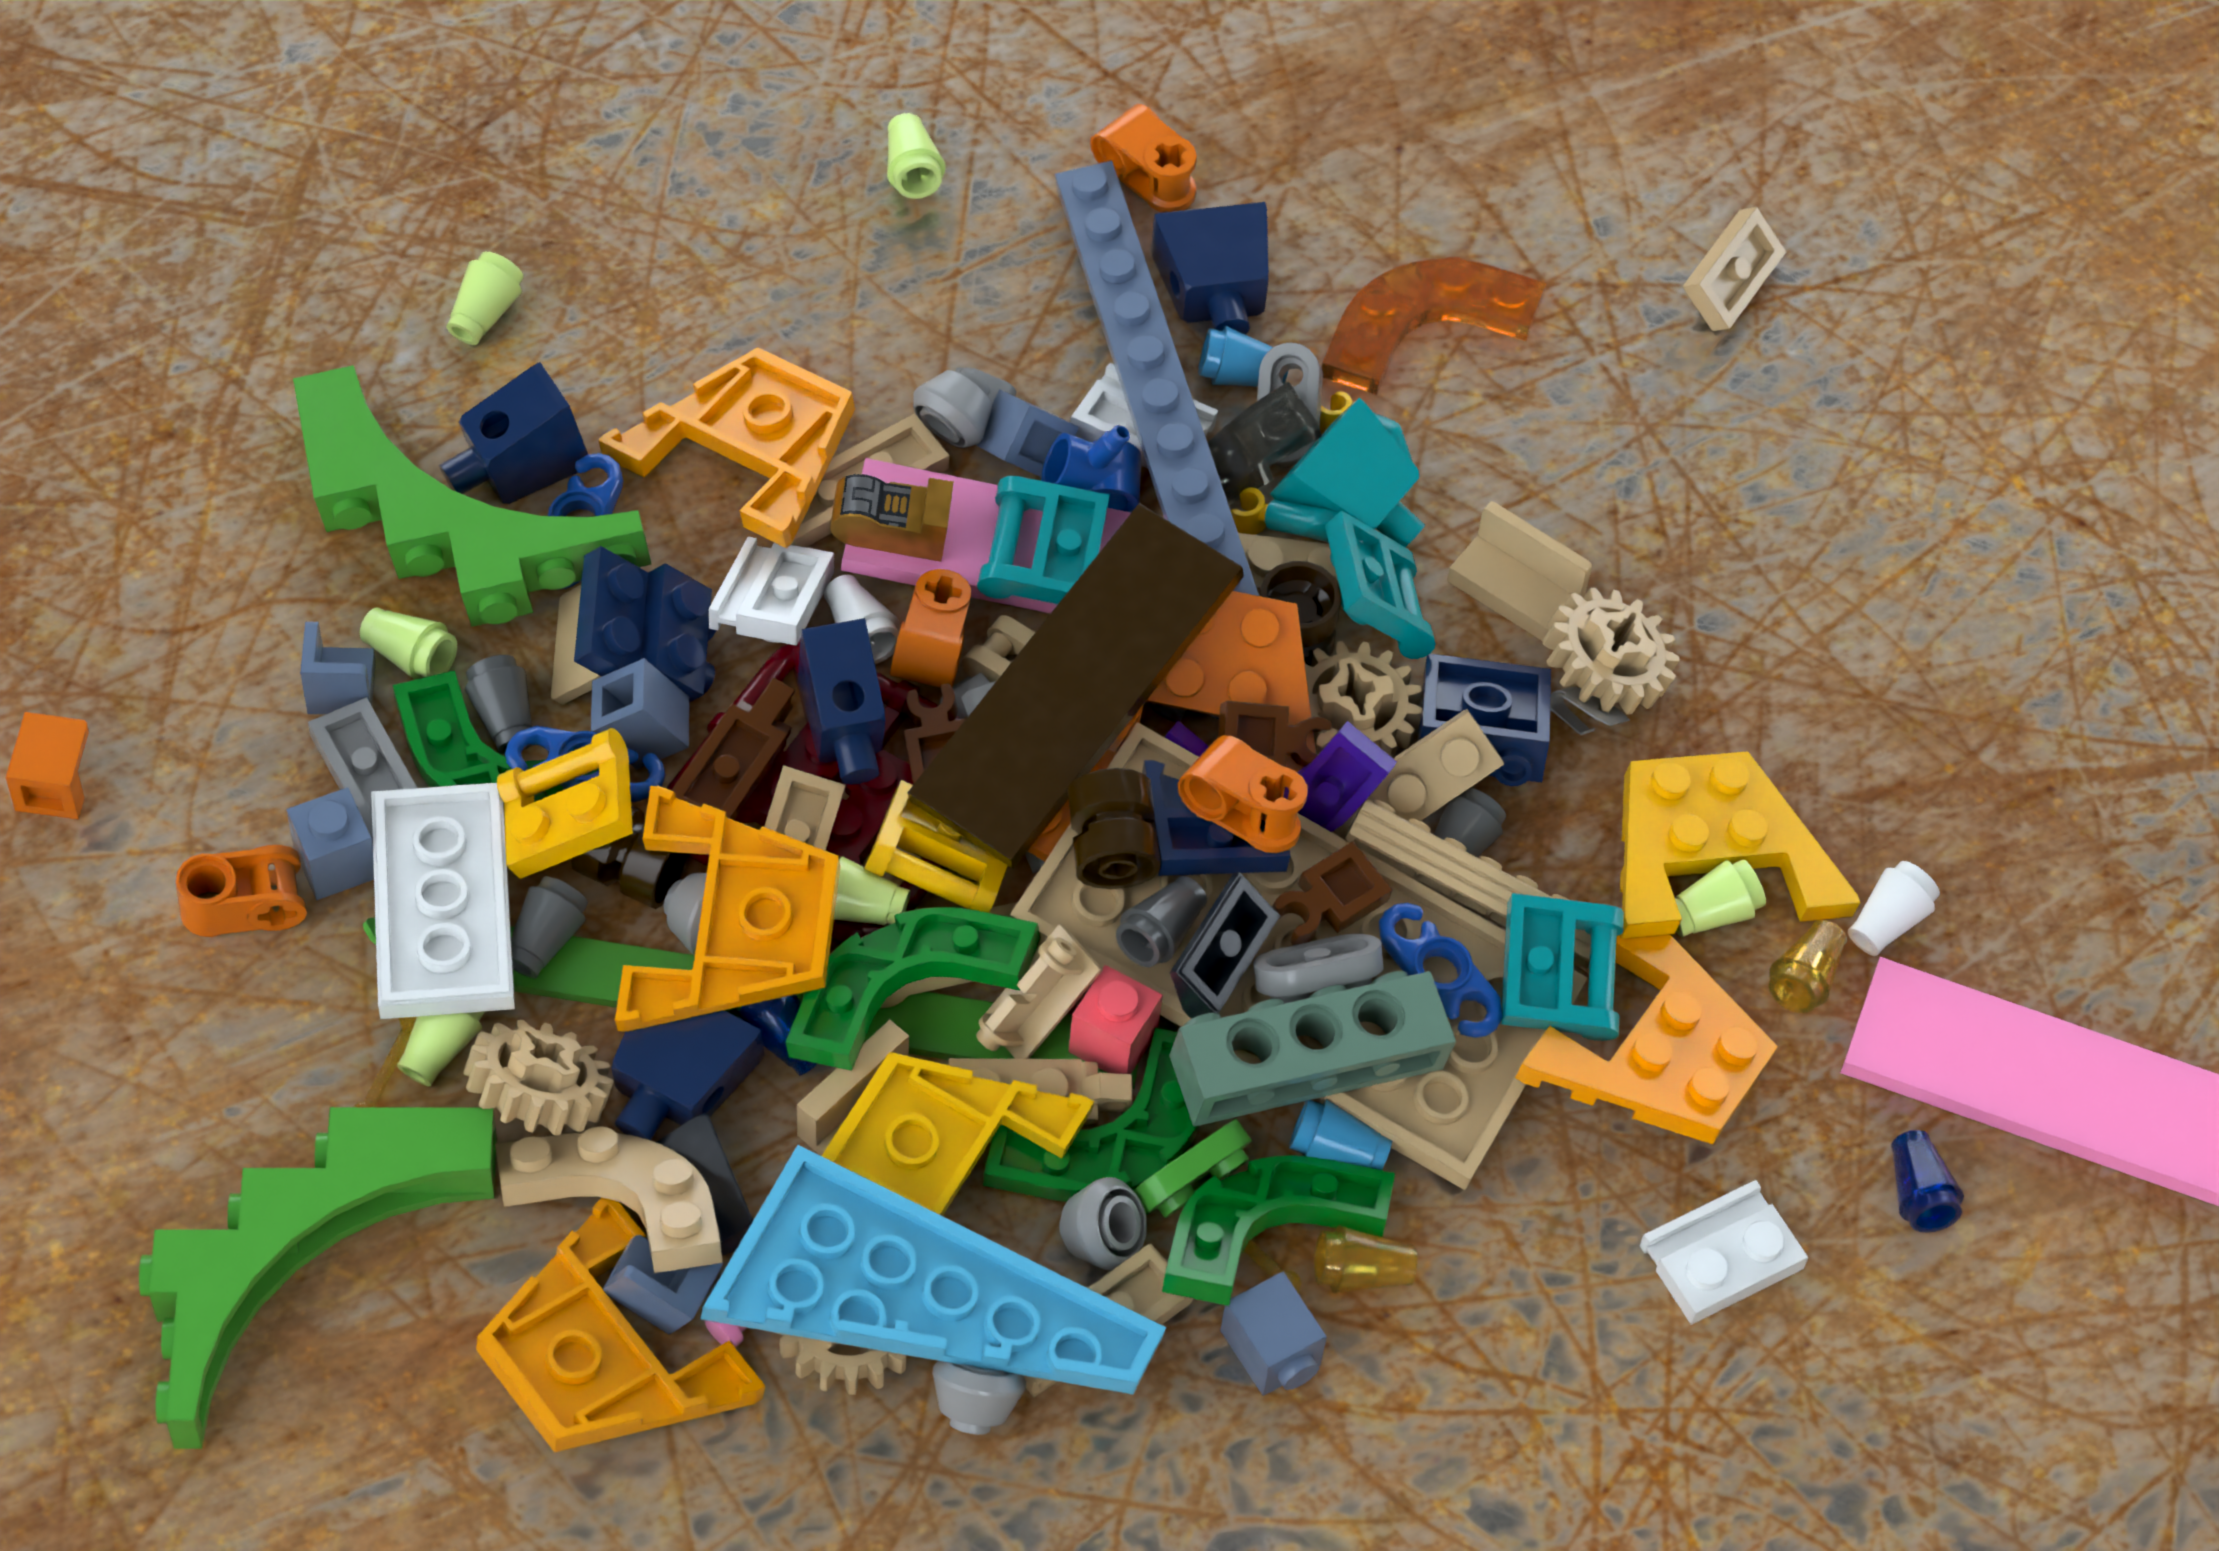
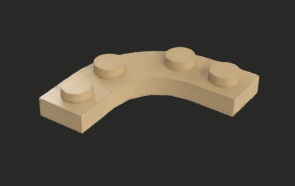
M593 1127L584 1132L546 1137H526L518 1141L495 1144L504 1207L568 1197L599 1196L622 1202L639 1214L647 1230L654 1273L723 1263L721 1242L709 1187L699 1171L677 1152L644 1138L616 1133L607 1127Z

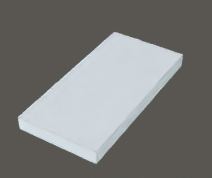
M497 783L372 791L377 983L380 1019L515 1009L504 802L498 792Z

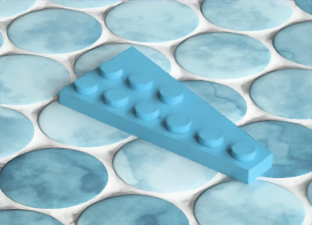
M797 1145L704 1304L701 1314V1320L970 1365L978 1368L994 1369L1007 1373L1134 1394L1166 1330V1327L800 1145Z

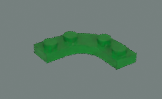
M455 670L392 685L395 703L410 754L421 777L429 787L497 783L499 774L511 770L506 762V757L495 752L478 737L469 720ZM531 760L525 762L528 766V769L533 768L534 765H537L545 760ZM596 769L584 775H591L597 772L599 769ZM557 785L534 795V802L564 789L561 785Z
M936 907L894 915L895 923L878 929L863 938H860L858 933H855L830 954L825 988L806 992L786 1039L789 1057L852 1071L873 1017L887 997L908 983L929 977H949L1020 991L1017 984L1027 973L1040 941L1038 923L977 910Z
M1155 1028L1143 1083L1133 1105L1113 1122L1090 1130L1080 1129L1062 1159L1008 1127L1001 1125L992 1138L984 1171L983 1186L1067 1202L1073 1195L1100 1178L1112 1177L1120 1179L1134 1190L1160 1169L1184 1154L1194 1141L1201 1125L1193 1127L1169 1056L1178 1032Z
M1293 1155L1249 1161L1247 1171L1229 1176L1221 1181L1216 1176H1213L1193 1193L1180 1214L1166 1267L1162 1292L1229 1306L1239 1260L1249 1240L1267 1228L1283 1224H1316L1383 1238L1395 1173L1330 1159Z

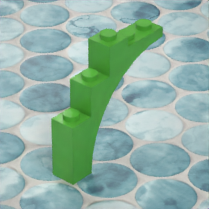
M354 365L293 378L313 496L326 532L339 529H357L370 522L382 520L387 548L398 579L411 576H430L442 569L456 567L460 593L472 627L487 623L503 624L517 616L533 613L529 592L542 589H562L573 582L582 581L584 555L600 546L638 567L652 565L639 510L593 517L539 516L491 506L451 490L420 470L385 436L367 406Z
M330 1107L328 1133L316 1134L315 1168H243L241 1193H230L228 1230L154 1229L152 1255H142L140 1259L139 1291L141 1296H150L157 1322H163L161 1333L163 1359H171L169 1381H159L157 1384L156 1420L158 1424H167L174 1449H202L211 1399L232 1349L260 1307L298 1269L341 1239L386 1218L441 1203L494 1199L497 1132L493 1108Z

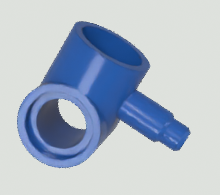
M1121 425L1114 426L1110 431H1106L1098 440L1093 442L1063 433L1056 438L1047 453L1042 469L1041 481L1108 494L1110 497L1107 508L1132 513L1140 503L1142 455L1136 446L1128 442L1130 439L1129 431Z

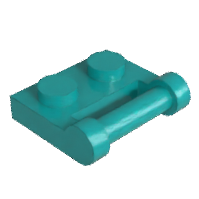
M1006 476L1000 479L995 496L999 512L989 560L980 569L977 582L978 590L982 594L995 599H1004L1014 595L1059 604L1099 554L1110 495L1020 476ZM1029 509L1043 511L1032 569L1013 565L1023 514Z
M1341 510L1325 525L1331 550L1330 560L1336 571L1341 592V605L1344 611L1356 623L1360 625L1368 624L1397 640L1399 651L1404 657L1409 659L1426 657L1435 649L1436 641L1431 625L1422 616L1413 580L1417 573L1413 553L1403 545Z
M1512 893L1507 902L1501 1025L1547 1030L1551 1026L1559 1032L1580 1034L1589 1040L1608 1041L1616 1039L1619 1036L1620 1017L1617 1012L1613 1011L1616 938L1623 933L1624 911L1612 905ZM1575 929L1585 930L1587 934L1591 935L1587 1007L1572 1005Z

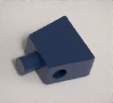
M1266 202L1154 214L1151 243L1152 258L1180 319L1187 323L1212 321L1213 329L1223 331L1224 327L1227 326L1246 335L1250 329L1248 317L1258 316L1265 311L1269 280Z
M538 362L461 416L458 423L469 448L443 462L439 467L453 491L465 494L488 481L500 501L505 504H511L578 473L574 468L576 461L586 456L588 452L570 405L541 362Z
M862 618L801 629L798 681L819 762L824 763L837 761L841 781L844 784L854 785L871 781L879 775L875 754L882 751L886 718L866 620Z
M723 1010L625 1032L613 1059L611 1070L615 1088L630 1099L616 1119L615 1125L626 1135L651 1141L665 1118L683 1125L692 1118L704 1113H708L709 1117H711L764 1057L762 1031Z

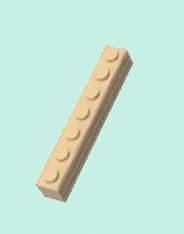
M1365 800L1344 838L1349 843L1353 841L1358 848L1444 897L1505 929L1507 902L1512 893L1569 900L1558 894L1549 896L1538 890V884L1530 878L1522 875H1517L1515 878L1502 871L1500 863L1489 857L1482 856L1479 859L1466 852V846L1455 839L1445 838L1443 840L1431 834L1430 827L1419 820L1409 819L1407 821L1395 815L1394 808L1380 800H1373V802ZM1575 929L1574 965L1589 973L1591 935L1587 934L1585 930Z

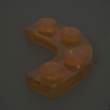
M1458 257L1416 261L1391 269L1365 285L1346 307L1322 362L1323 378L1377 395L1394 352L1404 337L1424 324L1449 320L1468 323L1527 341L1544 298L1547 283L1491 265L1464 260Z

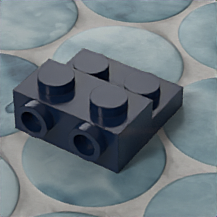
M602 546L584 555L574 662L602 677L645 658L689 696V703L709 690L715 677L714 666L706 661L708 641L716 632V630L709 629V607L711 605L712 589L666 563L647 572Z
M1438 654L1427 655L1423 675L1422 715L1417 742L1463 710L1468 709L1504 761L1503 766L1488 776L1496 777L1500 783L1507 786H1520L1527 781L1542 783L1550 742L1551 669Z

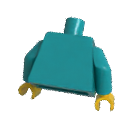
M1342 391L1336 392L1331 396L1330 410L1321 405L1319 427L1321 436L1270 493L1274 500L1269 504H1265L1262 492L1255 487H1248L1239 494L1241 507L1248 511H1241L1237 508L1230 510L1238 533L1256 535L1267 526L1269 530L1304 536L1328 542L1325 525L1341 510L1371 528L1377 529L1380 533L1404 547H1407L1425 527V524L1400 501L1420 478L1419 469L1412 462L1401 426L1396 421L1373 412L1360 397L1352 404L1351 397Z

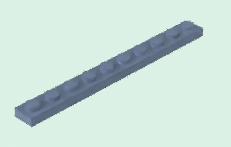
M1108 161L1056 173L1055 178L1060 201L1163 516L1166 520L1243 567L1244 577L1233 591L1259 596L1113 162Z

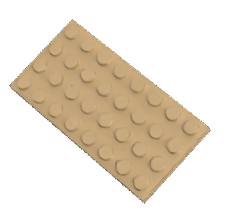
M1137 722L1107 769H1132L1142 773L1144 760H1155L1165 764L1164 775L1180 779L1199 757ZM1297 813L1301 821V833L1296 845L1290 848L1291 857L1287 872L1241 874L1273 906L1274 901L1285 892L1294 890L1303 892L1298 886L1302 872L1349 844V842ZM1070 823L1009 917L1038 923L1040 934L1038 945L1040 946L1058 924H1063L1101 968L1107 965L1163 994L1160 1015L1181 1027L1184 1026L1192 1018H1189L1181 1007L1170 971L1232 874L1158 876L1157 873L1155 877L1145 883L1128 888H1094L1083 884L1076 877L1073 837L1079 834L1072 829ZM1360 849L1393 889L1389 901L1338 934L1325 919L1319 924L1317 932L1311 941L1344 934H1367L1380 939L1378 922L1384 911L1395 904L1411 903L1418 905L1423 910L1422 919L1415 921L1407 918L1401 919L1394 927L1395 932L1404 939L1414 940L1419 938L1421 925L1424 921H1430L1435 924L1440 936L1457 940L1469 951L1473 964L1500 996L1502 1008L1506 931ZM1186 876L1192 878L1204 889L1207 896V904L1201 910L1173 957L1168 962L1157 963L1153 967H1143L1134 963L1123 953L1116 939V930L1120 926L1121 915L1129 908L1168 884L1173 883L1178 877ZM1288 913L1277 920L1219 1012L1222 1018L1245 1013L1253 1005L1270 999V996L1261 994L1256 989L1253 961L1265 952L1293 946L1290 943L1292 933L1295 928L1304 924L1303 919L1299 915ZM1383 946L1384 968L1380 974L1371 978L1372 982L1384 974L1402 971ZM1430 957L1423 962L1424 971H1431L1435 982L1446 984L1458 978L1455 966L1445 958ZM1573 970L1572 1005L1588 979ZM1463 1001L1460 1005L1459 1017L1454 1020L1448 1018L1456 1043L1442 1070L1312 1100L1321 1104L1326 1099L1379 1132L1382 1136L1392 1140V1149L1465 1190L1524 1090L1526 1084L1515 1077L1522 1062L1546 1030L1501 1025L1500 1023L1497 1030L1485 1037L1471 1038L1461 1035L1457 1029L1461 1020L1480 1022L1486 1015L1485 1007L1478 1002ZM1360 1022L1367 1032L1374 1035H1385V1032L1378 1025L1372 1022ZM1297 1037L1304 1046L1310 1049H1324L1321 1043L1313 1037ZM1234 1051L1236 1056L1246 1063H1261L1260 1059L1250 1051Z

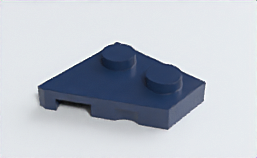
M1144 760L1142 773L1151 780L1155 820L1151 825L1157 831L1160 858L1158 876L1233 874L1235 872H1287L1291 857L1290 849L1280 853L1260 851L1251 846L1247 841L1214 822L1198 817L1182 802L1177 786L1179 779L1163 774L1165 764L1155 760ZM1264 820L1261 821L1260 830L1262 832L1265 829L1266 821Z

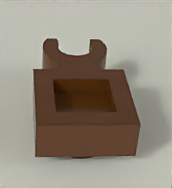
M949 683L941 685L943 700L935 708L921 706L916 690H911L907 694L910 718L917 727L904 730L913 785L966 720V718L955 720L958 714V707L954 690Z
M1225 701L1220 704L1218 738L1222 735L1233 736L1241 739L1253 750L1286 767V755H1290L1297 764L1305 767L1318 755L1311 752L1306 745L1308 733L1310 731L1316 733L1327 732L1331 730L1332 722L1322 717H1311L1297 723L1295 726L1288 725L1289 706Z
M1352 841L1302 872L1298 886L1303 892L1296 890L1285 892L1274 901L1272 907L1280 915L1279 919L1288 913L1297 914L1303 919L1304 924L1294 929L1290 939L1292 945L1310 942L1314 938L1319 924L1325 919L1338 934L1387 903L1393 889Z

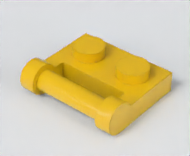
M614 728L593 735L591 744L526 771H523L521 768H514L499 774L497 777L498 792L504 802L506 866L520 879L633 834L628 750L622 736ZM599 769V776L534 802V795Z
M901 780L891 800L864 870L880 877L885 872L966 909L989 913L997 897L1008 865L910 802L907 792L913 785ZM896 846L900 847L901 849L907 852L915 853L939 865H942L950 870H953L964 878L975 880L978 882V884L976 885L946 870H943L904 851H901L897 849Z

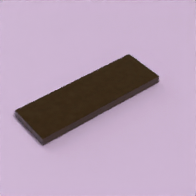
M1139 503L907 792L910 802L1014 869L1069 799L1068 787L1080 776L1090 773L1244 577L1243 567Z

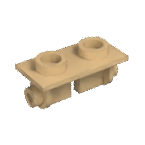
M1058 924L1035 952L1027 973L1017 984L1020 991L1005 988L986 1013L979 1019L980 1030L976 1033V1037L987 1049L997 1051L1002 1045L1005 1046L1015 1059H1029L1103 971L1101 966L1063 924Z

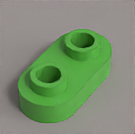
M1234 1119L1135 1188L1133 1191L1141 1200L1145 1214L1149 1215L1159 1209L1164 1218H1167L1185 1206L1195 1192L1192 1185L1209 1173L1221 1181L1245 1164L1249 1158L1243 1151V1148L1250 1144L1252 1139L1240 1122Z

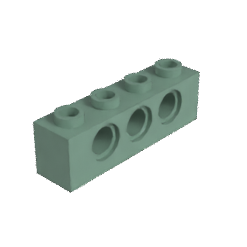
M1395 971L1378 977L1370 985L1348 990L1343 985H1332L1314 992L1307 999L1284 1004L1281 999H1269L1253 1005L1245 1013L1223 1018L1218 1013L1199 1015L1179 1028L1169 1056L1193 1127L1442 1070L1456 1043V1039L1431 971L1410 976L1404 971ZM1360 1022H1372L1378 1025L1385 1032V1035H1374L1367 1032ZM1297 1037H1313L1321 1043L1324 1049H1310L1304 1046ZM1234 1051H1250L1260 1059L1261 1063H1246L1239 1059Z

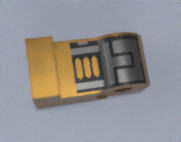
M866 474L845 476L836 485L830 525L831 533L839 541L851 546L941 562L948 528L954 481L929 478L928 486L923 487L897 482L885 483L877 477Z

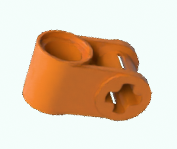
M1137 103L1091 137V151L1098 163L1112 161L1118 179L1145 200L1151 208L1162 213L1183 211L1194 202L1196 184L1191 173L1195 170L1197 162L1195 147L1190 141L1181 137L1162 122L1149 107Z
M934 569L927 571L919 577L915 585L906 621H903L900 627L890 676L941 688L942 684L949 683L953 688L964 643V623L971 600V587L968 581L959 573L947 569Z
M1223 735L1217 738L1178 781L1177 786L1180 798L1191 812L1202 819L1214 822L1242 838L1255 849L1266 853H1280L1296 845L1301 833V821L1297 813L1303 808L1308 795L1305 780L1295 770L1284 767L1258 753L1241 739ZM1285 787L1289 789L1288 799L1283 798ZM1262 820L1266 821L1264 832L1260 830Z
M266 845L253 850L217 854L202 853L190 857L182 863L176 875L179 912L183 925L196 935L214 937L221 934L255 930L279 931L300 924L306 918L307 908L304 899L298 896L296 874L300 871L301 867L298 851L284 845ZM270 864L275 866L274 870H269ZM271 886H276L277 889L272 890ZM205 892H216L219 894L209 899L196 897ZM273 906H279V911H274Z

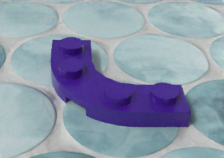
M1179 721L1176 722L1165 736L1166 739L1198 757L1209 747ZM1347 721L1315 759L1297 772L1305 780L1308 790L1306 803L1298 811V814L1333 832L1357 811L1387 777L1397 761ZM1285 787L1283 798L1288 799L1289 789Z

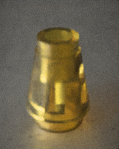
M1827 920L1814 922L1811 928L1771 965L1768 986L1771 996L1779 1005L1792 1012L1807 1013L1827 1001L1843 948L1847 943L1846 934L1838 925Z
M1339 1225L1334 1232L1321 1231L1318 1235L1314 1251L1315 1281L1317 1285L1330 1286L1333 1293L1396 1287L1399 1285L1411 1286L1414 1283L1417 1272V1250L1414 1245H1405L1401 1242Z

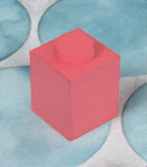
M1104 965L1103 971L1095 979L1072 1014L1068 1052L1084 1061L1097 1062L1098 1068L1107 1073L1131 1074L1151 1044L1155 1028L1159 1027L1163 994Z

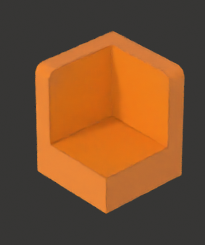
M30 712L24 713L6 774V781L15 811L79 820L85 797L78 769L89 734L88 725L85 720Z

